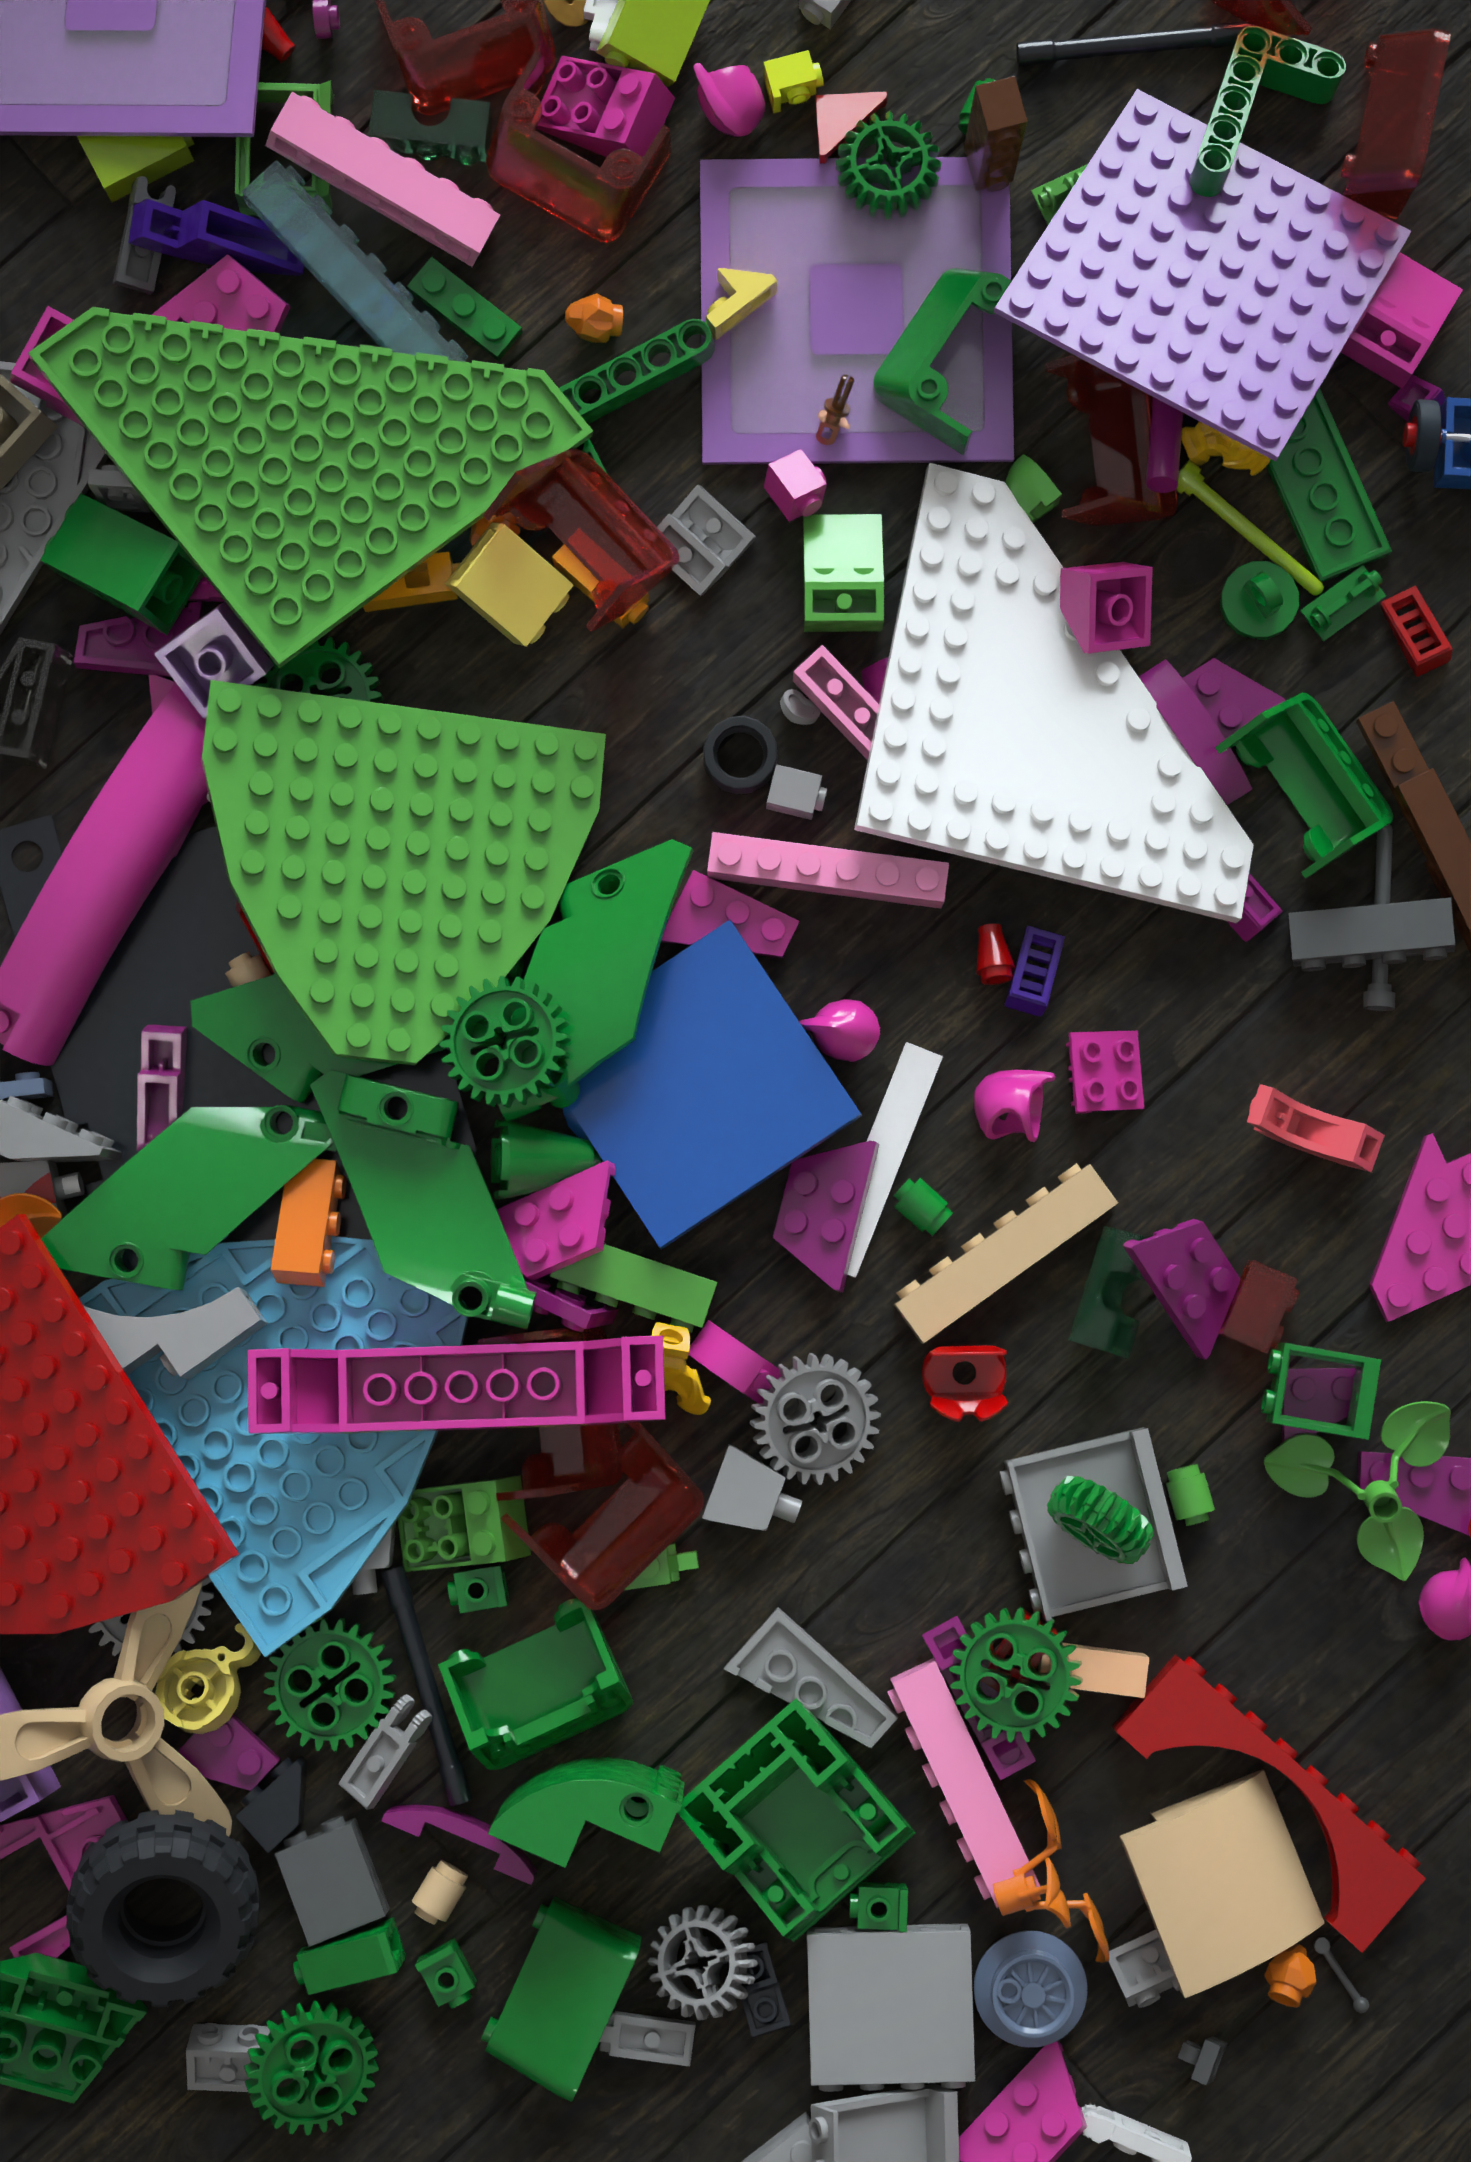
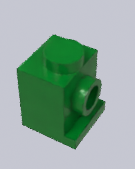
M504 1563L456 1571L453 1573L454 1581L448 1582L451 1606L459 1605L460 1614L504 1607L510 1603ZM472 1583H480L483 1586L484 1593L481 1597L476 1598L470 1594L469 1587Z
M862 1882L858 1885L857 1893H850L849 1918H856L858 1929L907 1932L908 1888L906 1883ZM876 1902H882L886 1905V1911L882 1915H874L871 1912L872 1905Z
M455 1937L418 1958L415 1967L421 1973L438 2007L448 2002L452 2009L472 1997L469 1990L475 1988L477 1979ZM442 1973L452 1974L454 1983L450 1986L443 1985L440 1981Z

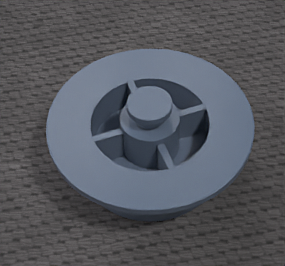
M1019 1931L1009 1934L995 1942L985 1952L976 1969L973 1990L977 2010L986 2026L995 2035L1008 2043L1021 2047L1049 2045L1067 2035L1082 2016L1087 2001L1085 1971L1074 1951L1066 1943L1053 1935L1040 1931Z

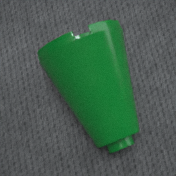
M496 1119L493 1129H501L500 1138H492L491 1183H499L500 1187L499 1191L493 1192L495 1199H507L535 1193L601 1163V1157L596 1149H594L590 1140L514 1121H506L505 1119Z

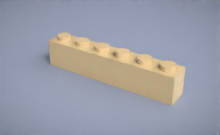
M1076 1163L1058 1176L1062 1184L1050 1192L1044 1186L1025 1200L1030 1207L1019 1215H1016L1013 1210L1009 1211L993 1223L997 1228L994 1233L985 1239L981 1233L977 1234L961 1246L965 1252L962 1256L953 1262L947 1256L929 1269L933 1275L930 1279L921 1285L915 1279L896 1293L900 1300L893 1305L921 1343L928 1341L1118 1204L1091 1164L1081 1169Z

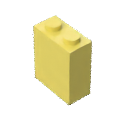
M494 522L490 524L445 583L448 588L510 641L525 647L529 643L533 644L541 637L546 628L544 623L552 613H557L565 606L569 599L567 593L573 587V584L505 524Z

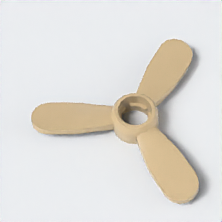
M202 1582L177 1600L130 1614L114 1678L103 1679L92 1686L81 1699L79 1707L19 1710L0 1714V1781L39 1771L85 1749H89L101 1758L125 1762L150 1811L159 1810V1815L175 1814V1810L192 1812L195 1819L203 1822L207 1819L213 1820L226 1828V1835L229 1837L232 1819L228 1808L199 1770L161 1738L164 1727V1709L158 1697L152 1692L182 1637L200 1593ZM127 1697L135 1701L137 1706V1717L134 1727L124 1738L119 1741H111L102 1735L101 1721L104 1712L111 1702L117 1698Z

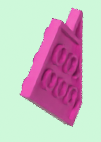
M1433 1133L1423 1137L1369 1284L1385 1322L1394 1320L1471 1285V1153L1446 1163Z

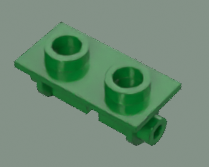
M1362 565L1301 609L1300 612L1324 642L1386 597L1379 587L1383 580L1377 571L1373 570L1369 573Z

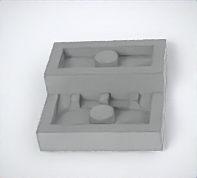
M696 485L673 514H668L643 544L694 591L702 596L740 558L757 537L701 485Z

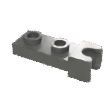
M139 176L134 180L127 207L128 213L113 284L151 295L155 289L162 253L128 243L134 205L145 199L173 207L176 189L174 186L169 185L160 194L159 200H155L148 195L147 178Z

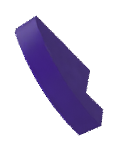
M145 199L134 205L128 243L158 253L208 265H215L228 254L248 271L300 276L303 274L308 237L205 200L182 211L150 199Z

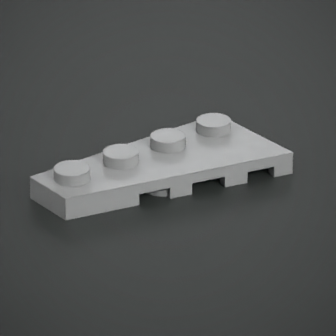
M779 1607L776 1608L724 1667V1670L750 1681L754 1686L767 1693H772L789 1703L797 1698L815 1717L824 1721L825 1724L870 1748L898 1719V1715Z

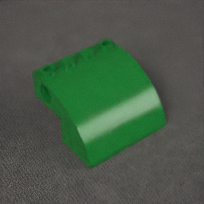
M797 1698L689 1792L682 1800L680 1811H677L722 1870L734 1875L781 1935L791 1939L793 1942H796L916 1834L864 1770Z
M587 1757L562 1762L537 1773L518 1786L504 1800L488 1834L564 1868L567 1866L585 1821L660 1853L675 1815L682 1807L685 1782L680 1780L682 1774L663 1765H660L659 1769L656 1770L634 1761L612 1757Z

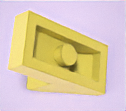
M726 268L717 269V280L730 298L727 299L725 296L719 298L707 311L709 314L706 315V324L710 327L713 338L715 340L720 338L776 295L777 279L772 274Z

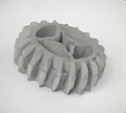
M700 1905L696 1912L692 1907L684 1908L682 1917L678 1914L671 1915L669 1917L671 1928L667 1926L659 1927V1935L664 1940L653 1941L650 1944L659 1954L658 1957L649 1958L647 1962L652 1966L658 1965L659 1973L652 1974L650 1980L652 1982L662 1981L663 1986L658 1989L656 1995L659 1997L671 1995L667 2006L671 2010L681 2006V2015L683 2017H691L695 2012L697 2020L707 2019L709 2013L713 2018H719L723 2016V2007L728 2011H733L737 2008L735 1998L745 1999L748 1996L742 1983H754L755 1978L746 1972L747 1968L756 1967L758 1962L755 1959H747V1952L753 1951L755 1945L754 1943H743L742 1939L747 1936L749 1931L746 1927L734 1930L738 1920L736 1916L731 1915L724 1919V1910L722 1908H714L710 1912L707 1905ZM702 1928H706L719 1936L726 1948L715 1949L711 1945L708 1936L704 1937ZM687 1936V1940L684 1941L685 1955L681 1961L676 1963L679 1946ZM703 1956H717L716 1959L708 1961V1966L689 1968V1966L697 1964L698 1959L703 1958ZM729 1962L728 1976L719 1989L718 1985L721 1984L720 1970L724 1964ZM688 1975L693 1978L697 1989H702L704 1997L691 1992L683 1984L680 1976Z

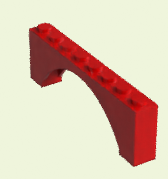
M1174 1655L1147 1685L1145 1698L1137 1697L1113 1724L1112 1728L1146 1759L1154 1751L1173 1747L1213 1746L1236 1750L1254 1756L1285 1774L1311 1805L1327 1843L1331 1864L1332 1894L1331 1908L1324 1919L1363 1953L1426 1880L1417 1871L1421 1863L1403 1847L1398 1852L1390 1847L1386 1841L1391 1836L1373 1820L1367 1825L1355 1815L1360 1808L1342 1792L1337 1797L1332 1795L1325 1788L1329 1780L1312 1765L1305 1770L1294 1761L1298 1753L1282 1738H1279L1274 1743L1263 1732L1268 1726L1252 1711L1249 1710L1244 1716L1236 1709L1233 1704L1238 1699L1219 1683L1213 1688L1203 1679L1207 1671L1194 1659L1188 1656L1183 1661L1177 1655Z

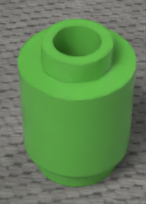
M1198 1464L1168 1471L1169 1482H1166V1487L1176 1520L1184 1519L1186 1526L1210 1520L1208 1512L1215 1510L1205 1473H1200Z

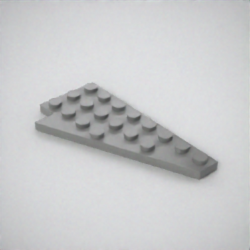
M0 361V373L10 382L11 372L16 363ZM16 385L14 386L59 427L0 491V634L44 563L40 559L44 554L45 545L57 533L64 521L66 510L77 500L80 493L86 495L90 488L88 486L89 469L101 470L109 457L85 427L46 407V401Z

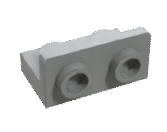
M105 465L102 466L101 470L89 469L88 486L100 503L114 510L150 513V507L117 466Z
M1156 1930L1109 1951L1108 1962L1129 2007L1135 2004L1139 2008L1146 2007L1160 1999L1159 1993L1172 1987L1177 1991L1180 1990Z
M194 2024L186 2048L187 2090L248 2092L245 2081L249 2077L246 2075L244 2065L252 2063L247 2051L250 2048H260L255 2035L259 2033L268 2036L270 2033L268 2026L254 2024Z

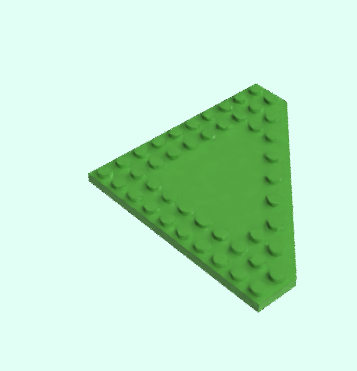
M98 307L90 308L28 352L30 360L279 668L593 435V430L544 370L528 368V371L504 368V364L475 360L469 363L448 360L447 356L416 352V355L392 352L390 348L361 344L360 347L336 344V341L312 337L298 339L280 336V333L248 328L247 331L223 328V325L198 321L184 323L170 321L162 316L141 313L127 315L113 313L109 309Z

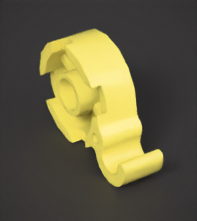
M241 1623L235 1626V1630L245 1637V1645L237 1652H232L225 1646H219L213 1650H182L170 1657L157 1681L155 1692L164 1709V1719L185 1732L196 1734L217 1730L230 1720L238 1707L241 1693L237 1670L240 1667L252 1665L261 1655V1651ZM195 1684L201 1687L205 1685L203 1694L199 1698L195 1697L191 1700V1697L194 1695L191 1692L192 1687Z

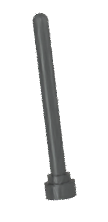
M1390 824L1379 830L1376 837L1374 905L1389 904L1391 901L1393 828ZM1382 959L1372 960V983L1368 984L1367 991L1363 992V1009L1371 1011L1395 1010L1396 993L1392 992V985L1388 984V964H1383Z

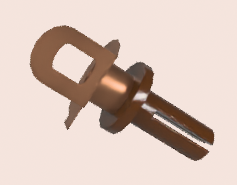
M848 374L841 376L834 397L826 399L823 405L825 410H821L818 413L821 423L816 439L821 444H833L840 427L850 429V424L847 423L845 417L849 415L851 410L846 402L852 389L854 378L850 376L844 389ZM824 427L833 430L830 439L821 436Z

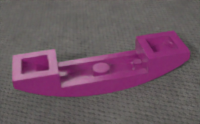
M1165 659L1140 675V680L1157 703L1156 708L1197 767H1201L1225 804L1228 806L1251 791L1252 787L1232 749L1230 748L1220 754L1215 749L1217 745L1225 740L1224 736L1200 700L1173 666Z
M958 1616L922 1634L949 1687L953 1682L960 1679V1675L949 1671L952 1665L961 1664V1660L952 1653L955 1649L966 1650L967 1648L960 1640L961 1635L967 1633ZM983 1682L980 1683L981 1690L987 1696L995 1697L999 1695V1692ZM951 1688L956 1699L963 1695L962 1689ZM968 1703L960 1705L964 1714L971 1708ZM975 1715L967 1719L1000 1780L1036 1761L1021 1732H1017L1015 1740L1010 1743L1008 1742L1007 1731L1002 1730L994 1739L992 1738L993 1726L987 1724L979 1731L977 1726L980 1717Z
M415 1804L389 1807L382 1818V1822L417 1837L421 1835L427 1822L500 1854L494 1867L495 1870L532 1885L537 1870L530 1859L519 1847L489 1835L488 1832L491 1826L473 1816L444 1807Z

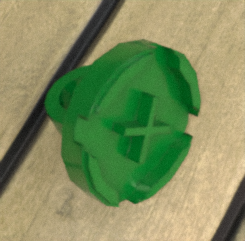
M1252 561L1238 567L1227 578L1221 592L1220 611L1226 624L1238 635L1246 638L1267 640L1281 634L1292 623L1299 608V591L1293 577L1281 566L1268 561Z

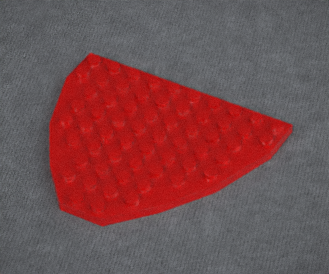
M17 1214L0 1227V1634H58L177 1600L240 1554L26 1214Z

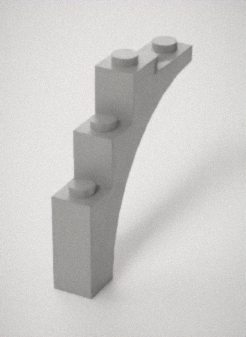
M239 1287L211 1303L182 1313L155 1317L117 1316L83 1305L126 1375L163 1351L164 1354L160 1356V1360L172 1376L179 1374L180 1377L189 1380L268 1324L248 1293Z

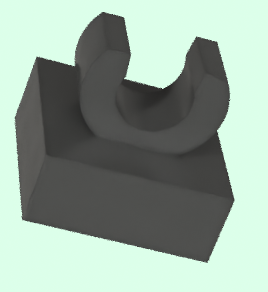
M1213 2036L1205 2039L1203 2046L1187 2040V2043L1183 2042L1178 2058L1196 2065L1191 2079L1207 2086L1214 2082L1228 2043Z

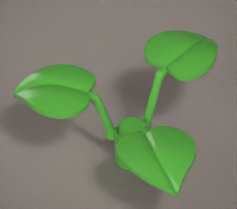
M1421 1401L1401 1406L1393 1411L1385 1420L1381 1430V1440L1384 1445L1395 1450L1391 1456L1389 1480L1371 1482L1365 1490L1359 1488L1338 1470L1330 1468L1335 1459L1331 1445L1323 1437L1312 1433L1297 1434L1285 1440L1265 1457L1264 1466L1271 1479L1282 1489L1293 1495L1305 1498L1322 1495L1328 1488V1475H1330L1355 1493L1358 1499L1364 1500L1371 1517L1361 1524L1357 1533V1545L1362 1556L1372 1565L1391 1573L1402 1581H1406L1415 1568L1421 1554L1424 1531L1420 1518L1410 1508L1402 1507V1503L1395 1491L1399 1486L1397 1481L1398 1462L1401 1456L1407 1464L1415 1467L1428 1466L1438 1461L1445 1453L1449 1444L1451 1410L1444 1404Z

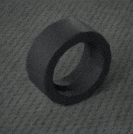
M746 716L729 717L715 725L707 735L703 747L705 770L711 781L724 791L733 794L752 793L764 787L774 774L778 759L777 744L770 729L759 720ZM733 733L752 735L763 748L764 758L761 767L756 773L745 778H736L728 775L721 769L718 763L717 751L719 745L726 737Z

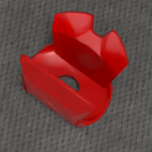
M991 1345L940 1346L934 1348L926 1355L922 1368L924 1387L932 1397L931 1407L942 1416L956 1422H960L963 1415H975L979 1421L983 1422L999 1414L1008 1406V1401L1002 1394L1007 1373L1003 1355H1007V1350ZM962 1361L970 1362L976 1371L973 1381L965 1385L956 1382L952 1374L954 1366Z

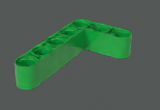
M1248 26L1243 28L1238 34L1190 175L1189 184L1192 190L1204 197H1213L1222 191L1233 164L1258 85L1312 103L1325 104L1332 101L1346 70L1344 59L1334 51L1262 27Z
M700 319L686 320L563 385L559 389L586 423L590 424L708 361L715 351V343L710 327ZM699 334L706 337L704 344L699 348L693 349L686 346V342L693 335ZM659 353H668L671 355L668 364L663 367L652 365L654 356ZM623 372H635L636 378L631 384L625 386L617 383L619 375ZM592 389L602 391L601 397L597 402L592 404L583 402V396L587 391ZM589 438L584 442V449L579 455L574 457L567 455L561 459V462L580 497L589 504L597 505L609 498L612 492V483ZM598 475L602 477V482L596 490L588 491L583 489V483L589 476Z

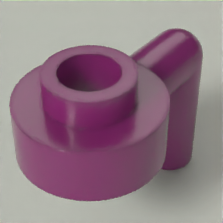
M313 0V20L317 39L333 38V30H340L338 5L331 6V0Z

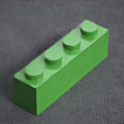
M604 1244L603 1251L552 1272L550 1277L558 1279L557 1288L578 1295L581 1287L596 1292L595 1301L617 1308L620 1300L634 1305L632 1310L634 1314L655 1320L656 1314L659 1313L672 1318L670 1325L686 1327L691 1333L694 1326L703 1328L718 1284L716 1281Z

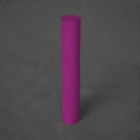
M1155 397L1152 399L1146 486L1154 492L1167 493L1174 491L1178 487L1183 412Z

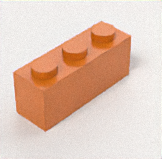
M314 1159L284 1185L271 1264V1272L277 1283L325 1287L326 1275L333 1273L335 1251L330 1250L332 1236H338L340 1232L341 1215L336 1210L338 1199H344L347 1184L346 1175L341 1174L336 1160Z

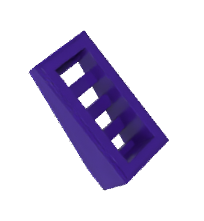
M1027 925L1016 961V968L1013 972V979L1008 989L1005 1001L1006 1007L1035 1016L1043 1015L1050 998L1065 936ZM1031 943L1053 949L1052 953L1048 954L1031 949ZM1030 959L1047 964L1048 967L1047 969L1026 963V961ZM1027 975L1044 981L1043 984L1022 979V976Z

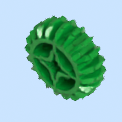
M890 110L885 115V121H880L879 117L873 113L870 116V126L859 120L856 123L857 133L848 130L845 134L847 144L839 145L838 155L842 158L836 160V170L841 172L838 176V184L840 186H847L844 193L847 200L857 197L855 202L857 210L869 205V215L871 217H874L877 214V210L880 209L884 210V217L888 220L891 218L892 210L897 209L898 214L903 218L907 215V205L918 211L921 208L920 198L928 201L932 196L930 187L938 185L939 176L935 173L941 170V161L935 158L939 155L938 145H929L933 137L931 131L920 134L922 127L920 120L911 126L907 125L908 116L906 113L900 117V121H893V114ZM891 141L900 143L906 147H896L891 143ZM872 144H875V155L866 159L865 164L857 166L856 162L861 153ZM883 154L886 162L889 163L890 167H895L894 177L891 169H889L886 164H882ZM919 165L920 172L909 185L902 188L901 176L911 172L912 167ZM870 184H881L886 188V190L878 189Z
M1067 1476L1058 1486L1056 1485L1051 1493V1499L1047 1503V1511L1054 1522L1061 1526L1062 1531L1070 1534L1073 1539L1082 1543L1084 1547L1092 1549L1096 1554H1101L1107 1559L1115 1560L1118 1563L1134 1564V1562H1138L1141 1555H1144L1151 1545L1149 1542L1154 1534L1147 1518L1140 1514L1139 1509L1132 1507L1127 1500L1119 1497L1116 1492L1109 1491L1103 1485L1100 1486L1092 1480H1085L1079 1476Z

